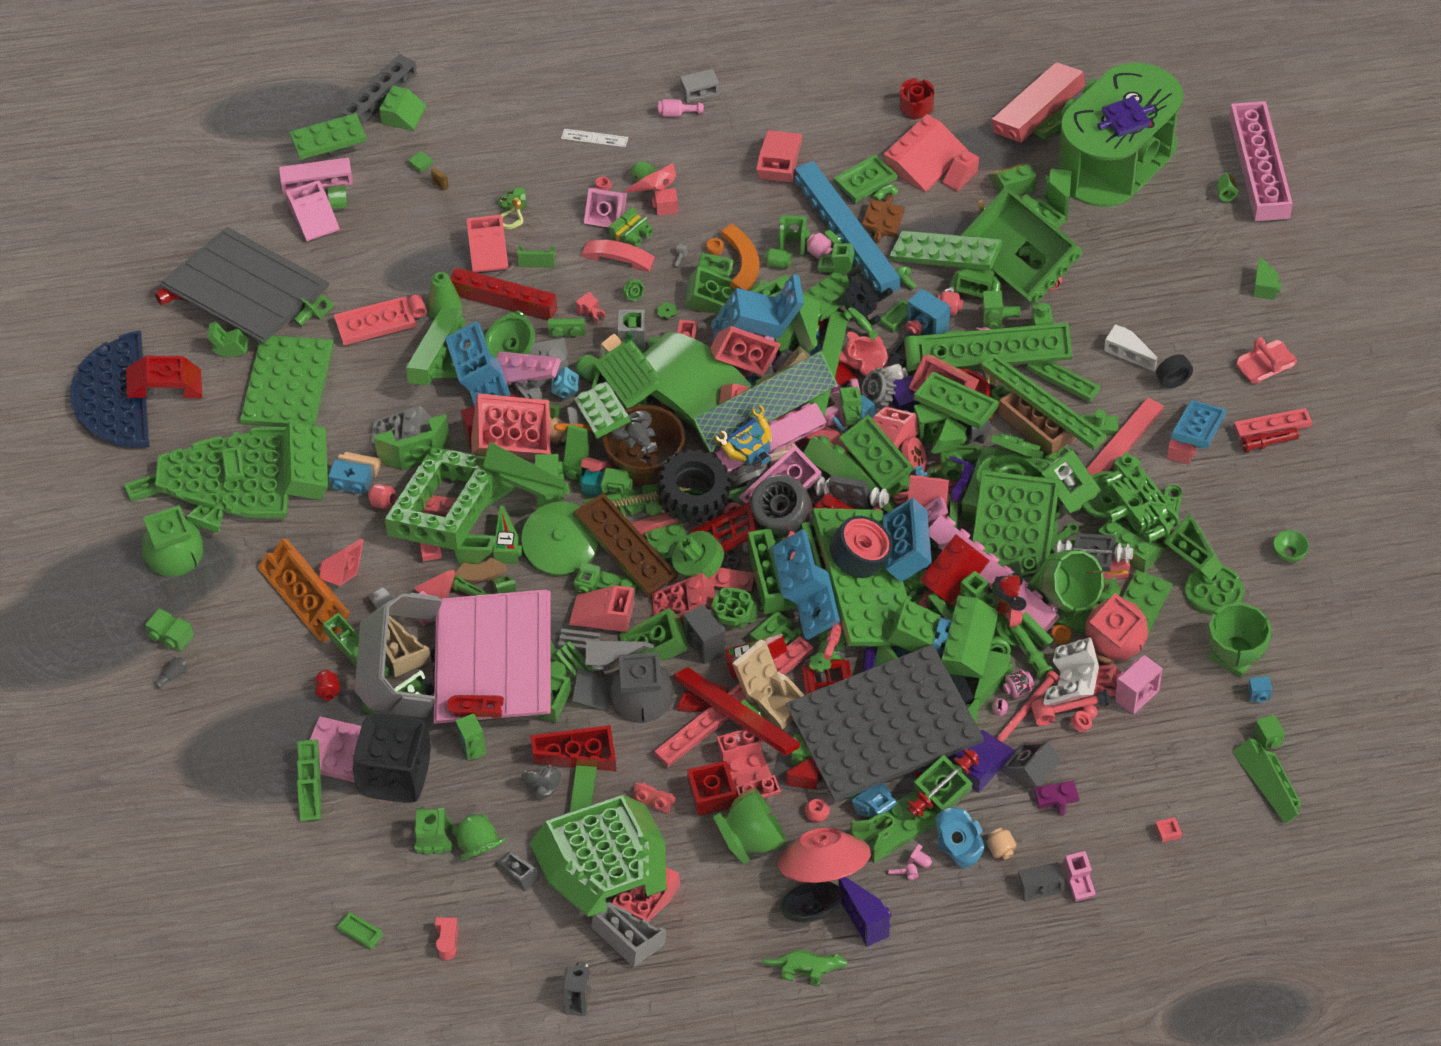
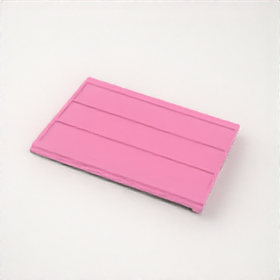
M546 589L442 598V604L436 615L434 724L455 722V720L465 717L453 716L449 713L447 701L454 695L504 697V705L501 706L503 711L501 718L551 714L550 591ZM476 717L477 720L494 719L492 717Z

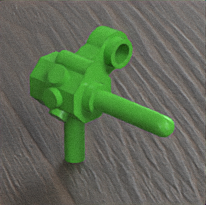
M955 451L941 453V464L929 467L926 471L929 478L946 479L950 482L958 481L961 478L964 465L950 460L949 456L961 460L962 457Z

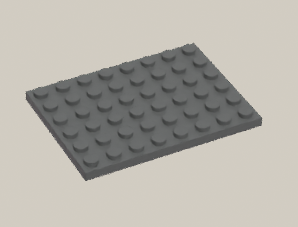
M933 644L786 703V707L834 802L934 763L943 755L948 757L984 742V737Z

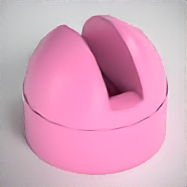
M1001 698L995 699L992 703V712L997 716L1005 715L1008 711L1007 701ZM998 704L1002 705V709H998Z

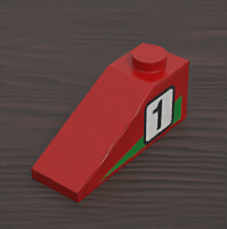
M782 634L761 639L767 643L773 660L788 651ZM759 640L725 649L726 662L732 678L737 677L732 663Z

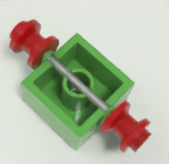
M964 749V756L961 759L955 758L953 760L955 765L943 755L914 782V788L918 791V799L914 802L911 800L907 802L909 805L907 809L914 817L917 815L920 818L924 816L923 810L926 807L930 809L933 807L938 813L946 808L954 807L972 790V782L964 774L968 775L970 773L968 768L972 764L975 766L979 764V756L974 750Z

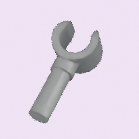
M681 243L676 248V253L679 255L674 264L675 268H678L683 257L688 255L687 246Z

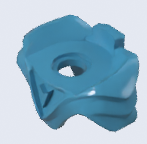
M949 807L939 812L936 816L938 848L949 855L961 868H968L977 863L984 851V844L980 837L983 830L977 820L972 821L968 812L961 808ZM954 832H958L961 843L957 844L952 841L951 837Z

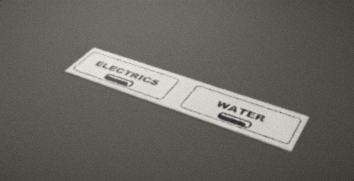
M564 129L561 139L626 147L628 137L571 129Z

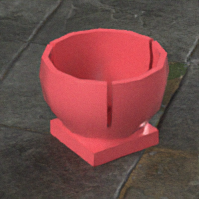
M1116 593L1110 599H1106L1095 606L1085 622V638L1090 637L1092 639L1095 653L1111 659L1113 662L1127 661L1140 653L1149 636L1147 619L1137 604L1121 598Z

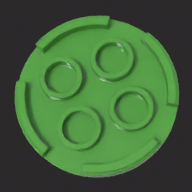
M1223 566L1211 581L1198 571L1193 570L1186 580L1185 595L1188 602L1196 610L1204 614L1213 615L1215 611L1226 604L1241 603L1244 596V587L1239 579V575L1226 566Z

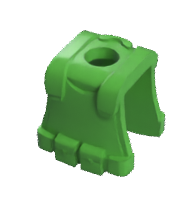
M437 807V809L416 808V842L414 844L416 853L433 854L435 852V854H443V851L449 852L452 850V842L446 836L445 829H451L453 824L452 820L446 815L445 807Z

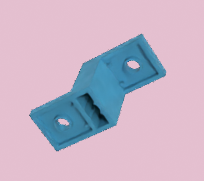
M792 274L776 297L736 288L732 295L728 297L726 304L721 307L719 314L712 320L713 341L718 332L729 326L779 339L804 305L800 276Z

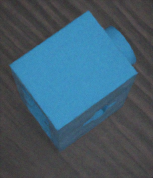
M335 459L328 476L330 488L367 495L373 479L371 465Z

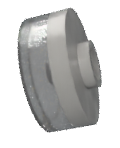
M757 460L751 465L745 464L731 472L730 475L736 488L749 486L767 472L769 467L767 464L762 465Z

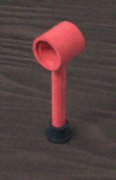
M1104 689L1103 692L1096 693V696L1053 706L1045 705L1043 703L1044 698H1040L1032 702L1031 709L1036 724L1046 726L1055 721L1054 713L1097 703L1099 705H1110L1108 693Z

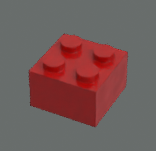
M727 760L687 769L688 785L697 816L731 808L733 801L737 798V793Z

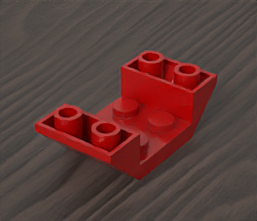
M146 355L126 368L127 398H146V388H183V398H202L201 369L184 356Z

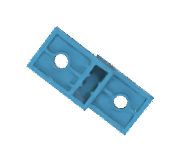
M478 321L445 337L459 382L470 391L474 406L477 394L511 395L501 364L490 354ZM467 342H470V346L467 349H464L465 344Z
M802 529L772 546L782 596L797 604L804 637L811 639L838 624L840 619L829 573L814 565L807 532ZM795 552L793 559L790 560L792 553ZM821 609L819 616L816 617V612Z

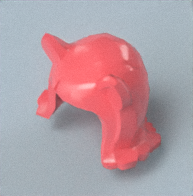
M854 332L847 333L848 341L843 351H841L840 362L846 363L852 369L860 370L864 376H867L871 370L875 371V368L887 367L888 354L881 337L877 336L872 340L868 337H859Z

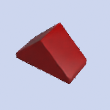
M812 757L786 772V784L788 786L817 789L819 771Z

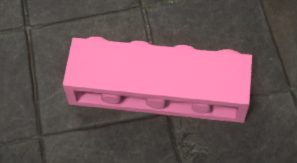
M349 157L279 167L283 194H286L285 191L318 180L323 189L335 185H353Z

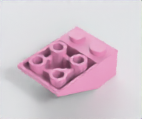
M319 180L285 191L288 207L306 241L340 230Z

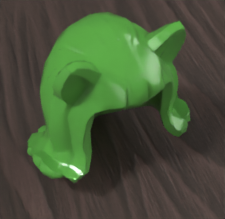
M484 814L466 816L459 826L452 827V833L457 837L458 845L464 852V854L460 855L463 861L496 848L505 842V837H498L493 824Z

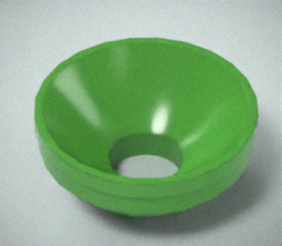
M1282 531L1274 539V552L1282 560L1288 562L1300 561L1308 553L1309 541L1298 531ZM1292 549L1295 551V554L1287 555L1284 551Z

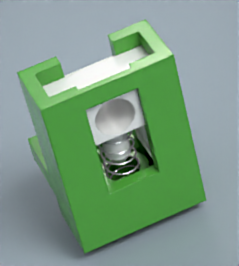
M1065 445L1058 451L1061 457L1050 465L1044 461L1036 469L1043 478L1060 480L1058 501L1071 514L1078 511L1086 501L1095 498L1101 489L1073 449ZM1064 465V470L1058 472L1059 468Z

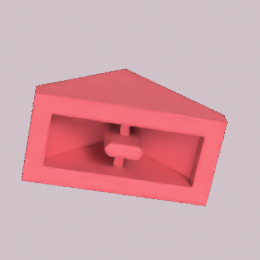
M454 570L446 571L414 588L417 592L424 591L427 595L438 596L441 599L448 598L456 573Z

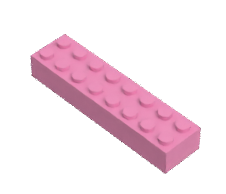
M1266 101L1231 104L1229 121L1254 220L1290 219L1293 203Z

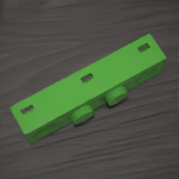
M337 613L323 623V631L352 664L357 667L359 635ZM333 627H340L343 632L340 636H336L331 629ZM386 665L384 677L388 676L389 668Z

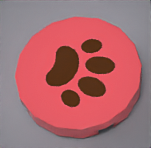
M916 437L905 440L902 445V454L912 464L914 469L922 465L925 472L927 456L922 443Z

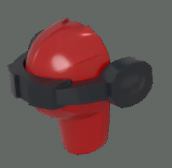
M1011 573L1008 576H996L994 579L992 591L999 600L997 605L999 613L1006 614L1010 607L1017 611L1025 609L1027 605L1026 600L1018 596L1020 586L1023 583V578L1020 574Z

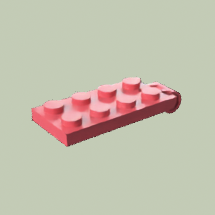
M413 295L409 299L405 296L334 314V319L344 346L417 327L414 318L423 317L427 310L420 295Z

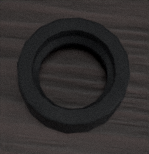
M1181 354L1166 358L1156 370V377L1162 386L1168 389L1183 385L1193 374V366L1187 357Z

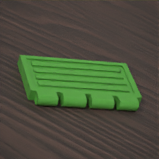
M629 341L626 344L625 342L621 343L594 363L626 408L633 407L659 388L658 385L662 382L661 377L633 341Z

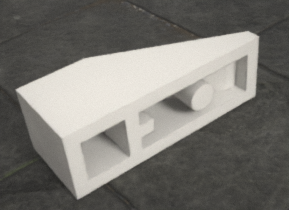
M1115 324L1105 339L1104 351L1155 371L1157 364L1155 354L1132 331Z

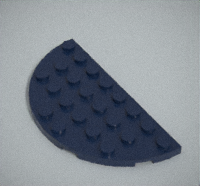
M139 330L118 336L119 339L110 343L105 342L98 346L82 361L78 367L79 371L71 384L70 396L72 407L83 428L103 442L127 448L150 447L147 399L127 398L126 368L143 358L142 333Z

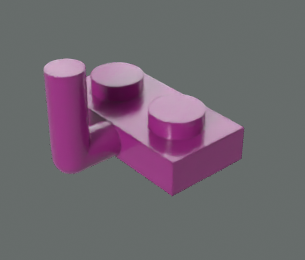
M1074 781L1034 788L1039 809L1056 806L1060 816L1066 814L1067 804L1079 802V795Z

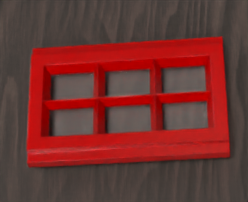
M751 501L690 530V533L705 531L712 534L722 545L724 552L748 541V532L758 531L756 519L751 511Z

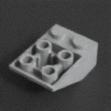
M419 405L373 421L370 451L376 452L373 436L392 431L395 440L399 441L429 431L428 419L432 417Z

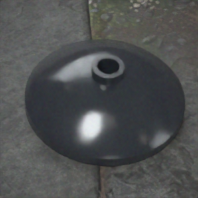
M832 882L806 883L794 888L783 898L781 910L783 915L789 920L799 923L815 922L832 914L839 907L843 895L838 885Z

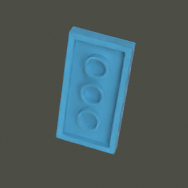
M1191 400L1174 428L1171 439L1177 440L1179 443L1195 445L1197 448L1208 449L1226 417L1227 409Z

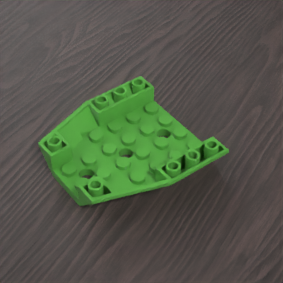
M621 795L547 820L530 842V847L548 884L587 917L607 911L605 898L638 886H642L647 896L667 890L665 840L646 805L627 796Z

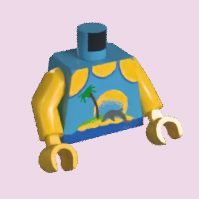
M758 405L760 414L755 413L754 408L751 410L752 415L758 418L757 421L754 418L728 437L726 432L719 431L722 440L718 436H714V442L722 444V449L730 459L746 462L748 465L753 464L757 460L762 465H766L771 460L768 452L771 450L772 435L767 419L762 415L764 413L763 406Z

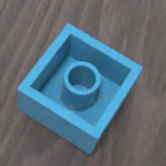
M920 289L908 301L907 322L912 320L920 322L923 327L922 335L945 334V331H949L950 306L930 292Z

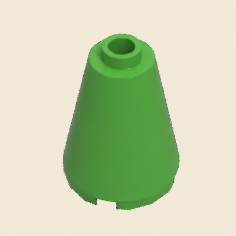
M444 272L435 273L431 278L426 309L429 316L433 319L436 318L441 308L462 310V301L449 275Z

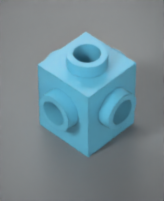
M564 366L557 371L556 377L552 378L551 392L564 400L575 395L578 391L579 375Z

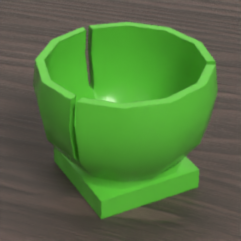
M180 505L143 517L147 530L142 536V557L154 573L166 577L180 576L193 570L199 564L203 557V537L190 520L185 519Z
M1079 549L1064 550L1057 554H1050L1029 583L1043 596L1047 603H1050L1057 609L1065 612H1081L1088 610L1098 602L1104 588L1103 572L1088 573L1090 571H1102L1099 562L1091 554Z
M1244 603L1226 604L1215 611L1207 628V637L1211 649L1208 659L1242 678L1256 661L1264 657L1272 639V629L1268 617L1257 607Z
M754 787L744 791L733 801L727 816L724 817L719 813L713 817L729 849L743 864L751 860L749 857L750 853L769 854L787 843V838L774 814L769 817L767 816L772 810Z

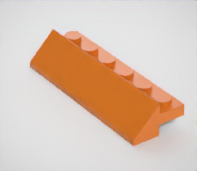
M282 538L273 553H266L257 567L320 642L329 639L323 631V623L337 613L345 620L350 615L349 610L325 582L319 579V575L288 539ZM333 627L331 629L335 635L342 631L340 627Z

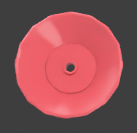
M818 828L808 831L785 848L777 859V867L786 878L798 882L820 883L834 881L852 875L864 867L871 857L870 846L862 839L839 830Z

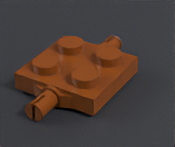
M890 194L887 195L885 202L870 199L862 227L874 233L872 239L874 243L875 241L876 243L880 242L881 235L895 238L897 236L905 207L893 205V195L891 197Z

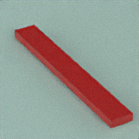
M686 667L674 673L673 680L786 756L800 748L799 741L691 668Z

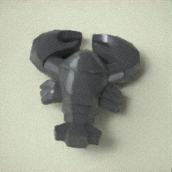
M647 411L631 413L628 415L631 420L628 428L627 424L611 431V435L615 439H627L625 444L630 448L634 445L640 446L643 454L651 453L657 448L656 443H651L649 438L655 436V432L652 428H648L652 417Z

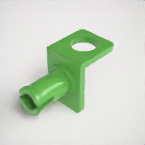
M321 295L312 305L302 297L301 301L305 304V308L294 317V320L300 326H303L312 315L317 316L321 320L334 304L324 295ZM326 302V308L319 310V303Z

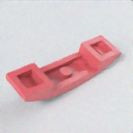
M611 240L588 241L581 254V257L599 260L601 256L632 263L633 269L650 272L655 260L653 255L638 247Z

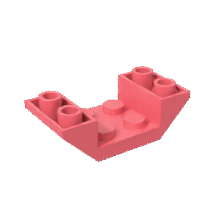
M747 729L717 737L722 761L727 760L737 797L753 787L759 791L763 798L781 793L775 775L771 776L762 753L760 738Z

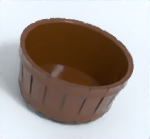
M651 405L627 408L625 411L628 415L636 411H647L651 415L652 421L648 428L653 429L655 436L649 438L651 443H656L657 448L651 453L643 454L640 446L634 445L630 448L625 444L627 439H615L611 432L603 435L606 453L611 460L613 469L628 471L632 484L640 486L657 484L663 463L670 456L673 455L675 457V453L683 451L685 443L684 427L677 416L675 417L672 412L664 408ZM644 455H647L648 458L651 457V459L648 460V463H644V461H640V459H642Z

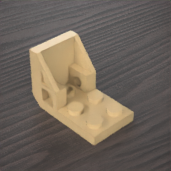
M759 640L735 660L732 665L747 702L755 705L763 718L783 730L793 721L786 703L802 697L804 694L787 676L777 671L767 643Z

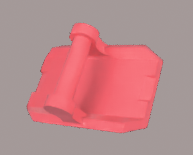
M1259 337L1254 341L1255 346L1252 351L1238 357L1236 366L1250 383L1257 384L1261 380L1285 369H1291L1297 363V358L1289 352L1283 342L1275 340L1265 344V340Z

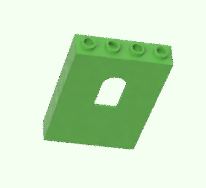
M1007 186L961 235L1001 239L1003 245L991 269L1032 305L1042 300L1045 293L1054 287L1057 280L1066 274L1069 267L1083 253L1075 242ZM1026 241L1045 255L1046 264L1043 268L1034 270L1015 255Z

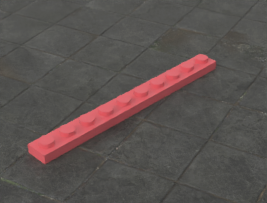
M799 636L787 646V652L773 661L777 671L785 675L814 652V648ZM740 684L728 692L729 695L740 702L746 700ZM713 706L709 707L654 751L655 756L669 768L730 718Z

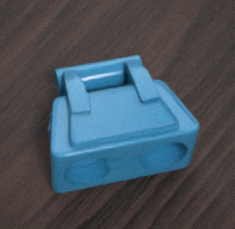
M884 783L867 789L852 799L856 815L874 817L885 813L897 805L896 800L892 798Z

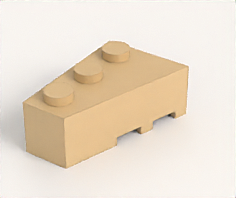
M389 616L385 660L394 676L398 677L430 663L429 648L426 645L423 646L414 635L406 632L402 625Z

